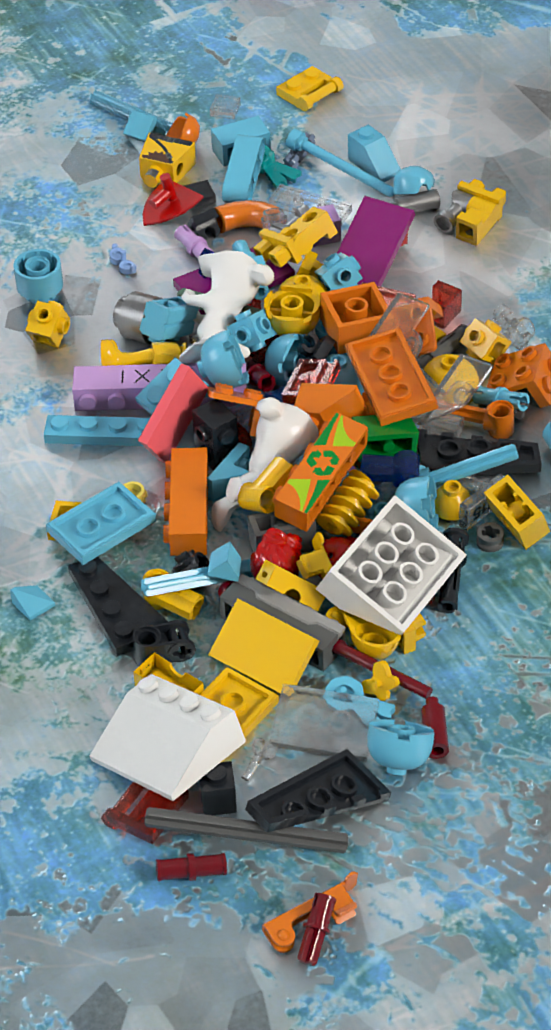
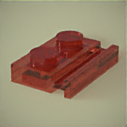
M299 359L281 394L283 403L295 404L301 383L334 384L341 369L339 360L334 359L333 363H327L326 359Z

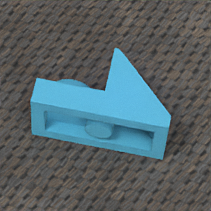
M239 442L207 478L208 500L215 502L226 497V488L229 480L249 472V446Z

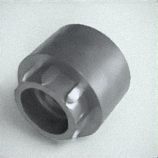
M138 291L121 297L113 311L115 327L118 328L124 338L152 344L148 340L149 336L142 334L139 329L142 318H145L143 313L146 302L163 298Z

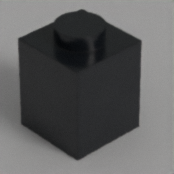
M232 761L221 762L199 780L202 810L205 815L214 816L237 813Z

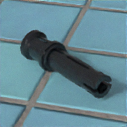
M456 527L444 530L442 534L465 553V546L469 543L468 533ZM467 555L440 587L437 607L443 613H454L458 609L461 568L467 562Z

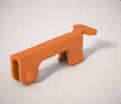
M355 871L350 872L343 882L322 892L337 899L331 916L338 925L356 915L354 909L357 908V904L347 892L352 890L357 884L358 873ZM314 897L262 925L264 935L277 952L287 953L293 949L295 944L293 927L308 919Z

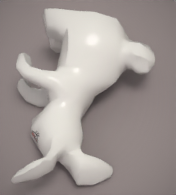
M225 250L198 256L201 271L204 276L212 278L211 290L205 294L195 295L194 291L186 289L181 296L187 305L203 308L205 315H201L198 311L195 321L199 324L196 335L199 342L189 346L178 359L180 362L190 364L201 359L200 351L203 344L211 336L226 330L227 326L233 324L234 316L238 315L244 306L252 302L258 293L260 285L268 286L274 281V272L268 265L257 264L250 256L239 251ZM239 344L244 359L249 357V348Z
M273 397L264 398L258 402L256 409L259 411L260 417L256 428V444L249 462V472L240 477L231 478L226 488V497L213 504L211 521L217 531L221 532L227 525L232 512L236 508L241 507L238 503V493L244 483H253L275 457H282L290 464L294 463L304 454L310 442L314 443L317 440L319 431L309 414L297 406L281 403Z

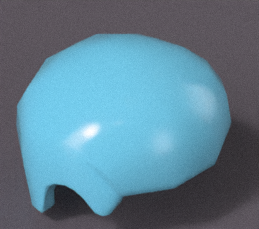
M421 166L404 167L395 175L393 194H417L421 186H426L427 190H430L431 187H434V176L430 171Z

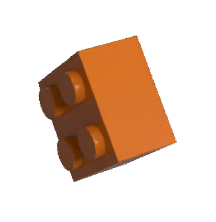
M375 282L320 293V320L327 334L336 341L334 347L338 354L346 353L345 344L393 329V315Z

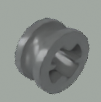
M494 522L481 524L477 529L476 538L479 549L485 552L499 551L504 545V529L502 526Z

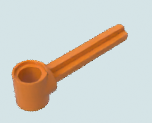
M436 399L438 409L426 412L483 424V429L487 430L489 435L495 439H507L515 431L514 407L505 400L494 401L488 404L485 409Z

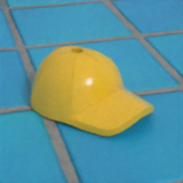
M344 612V620L350 630L353 645L358 651L376 660H383L394 652L401 635Z

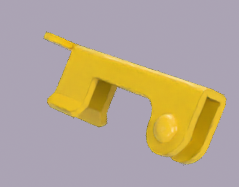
M317 532L312 539V546L316 551L302 554L300 560L296 562L305 580L319 574L323 579L333 567L323 547L324 537L320 532ZM334 605L325 614L326 617L338 621L345 628L348 627L343 617L345 611Z

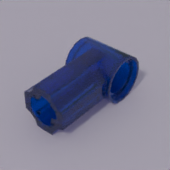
M411 450L398 451L394 456L362 454L360 471L372 481L393 482V485L398 488L402 482L409 478L420 476V458L416 452Z

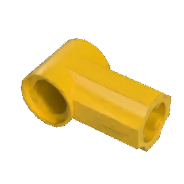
M275 457L253 483L247 482L241 486L238 493L239 505L246 510L267 514L273 512V495L279 486H284L288 481V475L293 465L282 457Z
M159 568L151 569L144 574L143 579L169 573ZM190 589L146 597L143 594V599L155 610L165 608L188 620H195L204 604V596Z

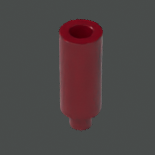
M432 696L425 700L426 705L421 709L422 724L434 729L433 732H435L434 744L429 757L439 759L449 753L444 706L439 703L437 697Z

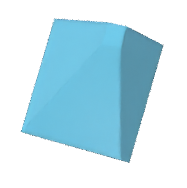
M37 585L10 589L12 604L30 621L55 606V602Z

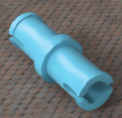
M477 386L474 391L482 392V394H472L475 404L488 405L497 400H505L510 402L515 410L525 411L528 408L526 405H520V403L529 404L530 402L527 393L509 391L505 387L493 389Z

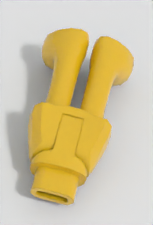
M105 339L101 340L102 366L169 364L175 357L179 359L188 346L187 342H184L182 346L175 342H152V348L146 350L121 352L114 340Z

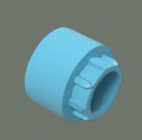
M32 249L23 252L15 259L13 267L16 289L27 301L36 304L37 300L48 303L62 290L61 260L53 251Z

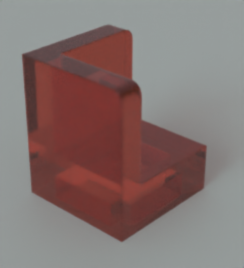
M438 280L432 286V300L442 307L443 317L433 320L434 326L445 329L461 312L462 290Z

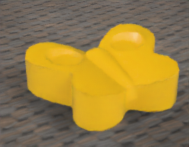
M381 660L373 665V677L362 681L361 685L364 693L374 694L378 700L386 701L390 698V690L398 687L400 681L396 676H392L389 664Z

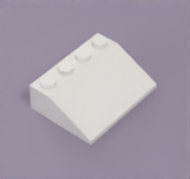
M394 495L316 587V590L339 609L402 635L467 554Z
M150 674L148 677L141 679L134 688L127 692L89 756L91 761L174 801L243 745L246 739L233 709Z

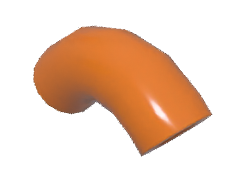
M235 201L214 208L219 215L217 222L220 233L244 227L269 229L271 224H283L285 220V214L281 208L262 201Z

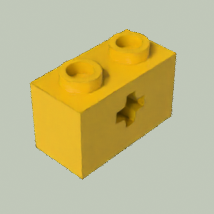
M506 475L484 492L491 511L526 550L550 533L544 514L509 475Z

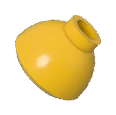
M448 480L437 489V498L434 501L435 513L438 514V517L454 521L463 519L471 513L473 509L472 497L460 482Z

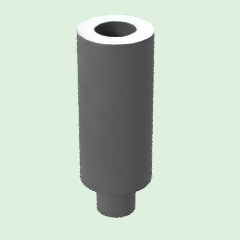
M437 189L418 192L417 194L395 197L394 202L391 204L414 210L417 213L439 208L440 196Z

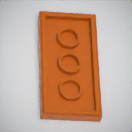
M400 327L345 344L346 353L381 427L438 409L437 400Z

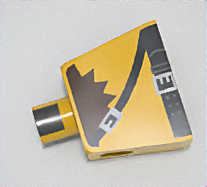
M149 133L139 156L140 177L148 187H156L158 183H161L160 176L163 173H169L172 181L178 183L196 164L195 142Z

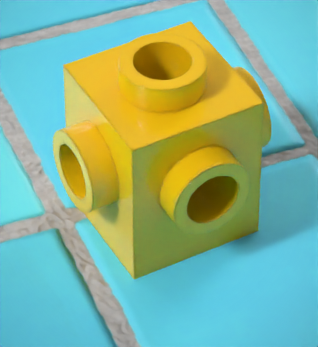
M37 300L34 309L29 312L28 324L25 329L34 342L56 348L59 347L63 335L67 334L70 327V317L63 309V305L55 301L45 303Z
M476 318L465 329L464 335L459 341L468 348L466 353L479 362L482 359L491 364H494L495 360L504 354L512 343L500 333L502 328L489 319L483 322Z

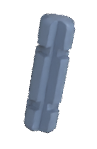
M306 132L308 141L315 144V136ZM291 149L283 159L284 165L296 169L308 152L304 150L293 151Z

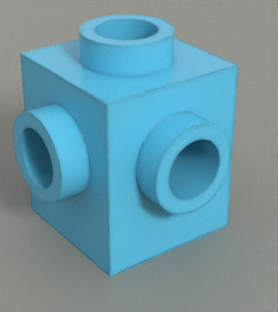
M341 252L328 256L323 261L324 265L314 271L317 277L325 284L328 291L358 285L357 282L363 279L359 273L361 266L352 255L348 257Z
M250 309L234 316L237 322L227 326V329L230 330V335L234 334L237 342L248 347L251 353L267 346L265 340L277 334L267 318L265 309L254 314L251 313Z

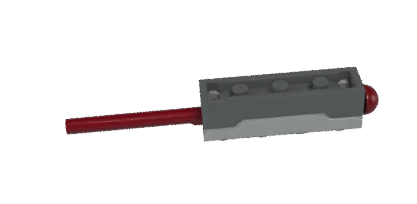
M241 574L238 582L225 581L218 589L222 619H227L238 598L319 640L308 664L323 672L338 655L371 672L373 671L374 663L378 662V660L346 644L345 626L341 625L338 621L316 612L309 606H304L292 600L286 594L277 592L256 579L253 580ZM390 667L392 676L399 678V686L424 699L431 696L433 691L431 687Z

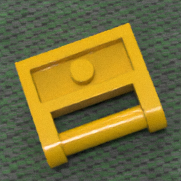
M311 66L278 85L276 92L279 97L302 111H307L322 98L331 93L341 91L344 85L339 77L335 76L332 78Z

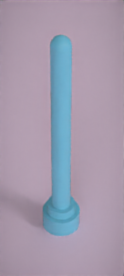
M294 128L289 133L285 142L286 147L293 151L304 150L388 197L394 196L392 186L308 141V137L301 130Z

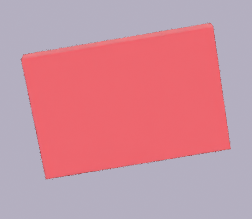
M182 363L179 365L138 439L152 455L163 463L170 460L171 448H177L193 419L192 410L200 406L208 392V386L191 367Z

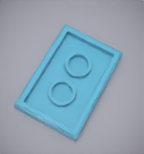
M118 481L47 523L46 530L84 565L156 522V513Z

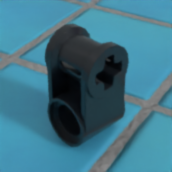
M172 620L166 623L138 627L133 633V656L135 663L140 666L154 652L171 663L184 662L192 658L196 648L194 642L188 636L190 631L188 623L183 620Z

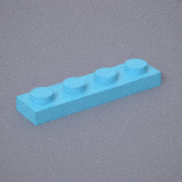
M47 415L44 442L48 444L143 446L138 439L150 418Z

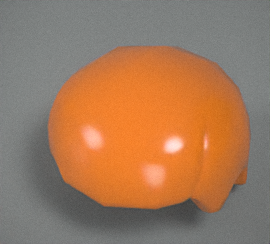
M185 113V116L188 118L178 116L166 136L196 143L200 132V125L196 118Z

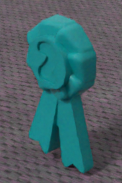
M265 145L259 174L265 173L277 191L281 187L288 186L287 180L296 183V179L302 176V172L276 162L274 151Z

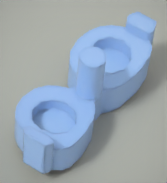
M116 243L112 244L110 262L113 265H119V272L121 274L136 273V265L126 260V251L119 248Z

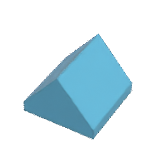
M231 542L211 552L208 576L238 582L242 558Z

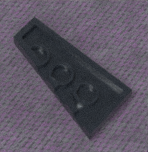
M418 429L420 465L428 467L430 472L510 444H514L517 448L519 455L517 460L470 476L541 472L542 463L538 443L501 438L497 442H490L483 439L484 436L472 435L471 439L454 437V433L442 431L440 436L427 434L426 429Z
M99 557L84 565L79 561L68 565L72 580L116 657L133 651V633L138 627L168 622Z
M345 749L252 798L247 802L245 810L268 833L389 801L391 791L348 749Z

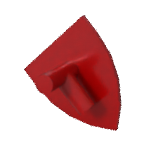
M163 173L160 176L161 184L149 195L142 213L143 225H154L172 220L186 213L201 201L204 196L172 181L169 173Z

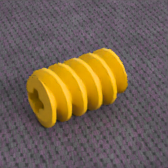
M357 469L350 470L348 477L343 479L342 486L336 489L335 495L329 499V503L322 509V514L317 516L316 521L318 525L333 535L351 536L353 532L349 526L358 527L359 521L356 517L364 518L366 512L363 508L370 509L373 506L370 499L376 500L379 497V493L374 488L372 480Z

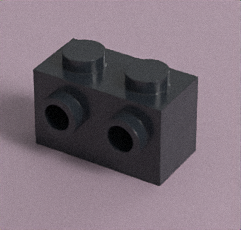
M213 399L192 410L195 448L207 447L208 466L213 471L238 444L237 417L218 399Z

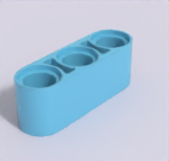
M240 134L236 136L222 187V200L224 202L252 200L265 152L264 137Z

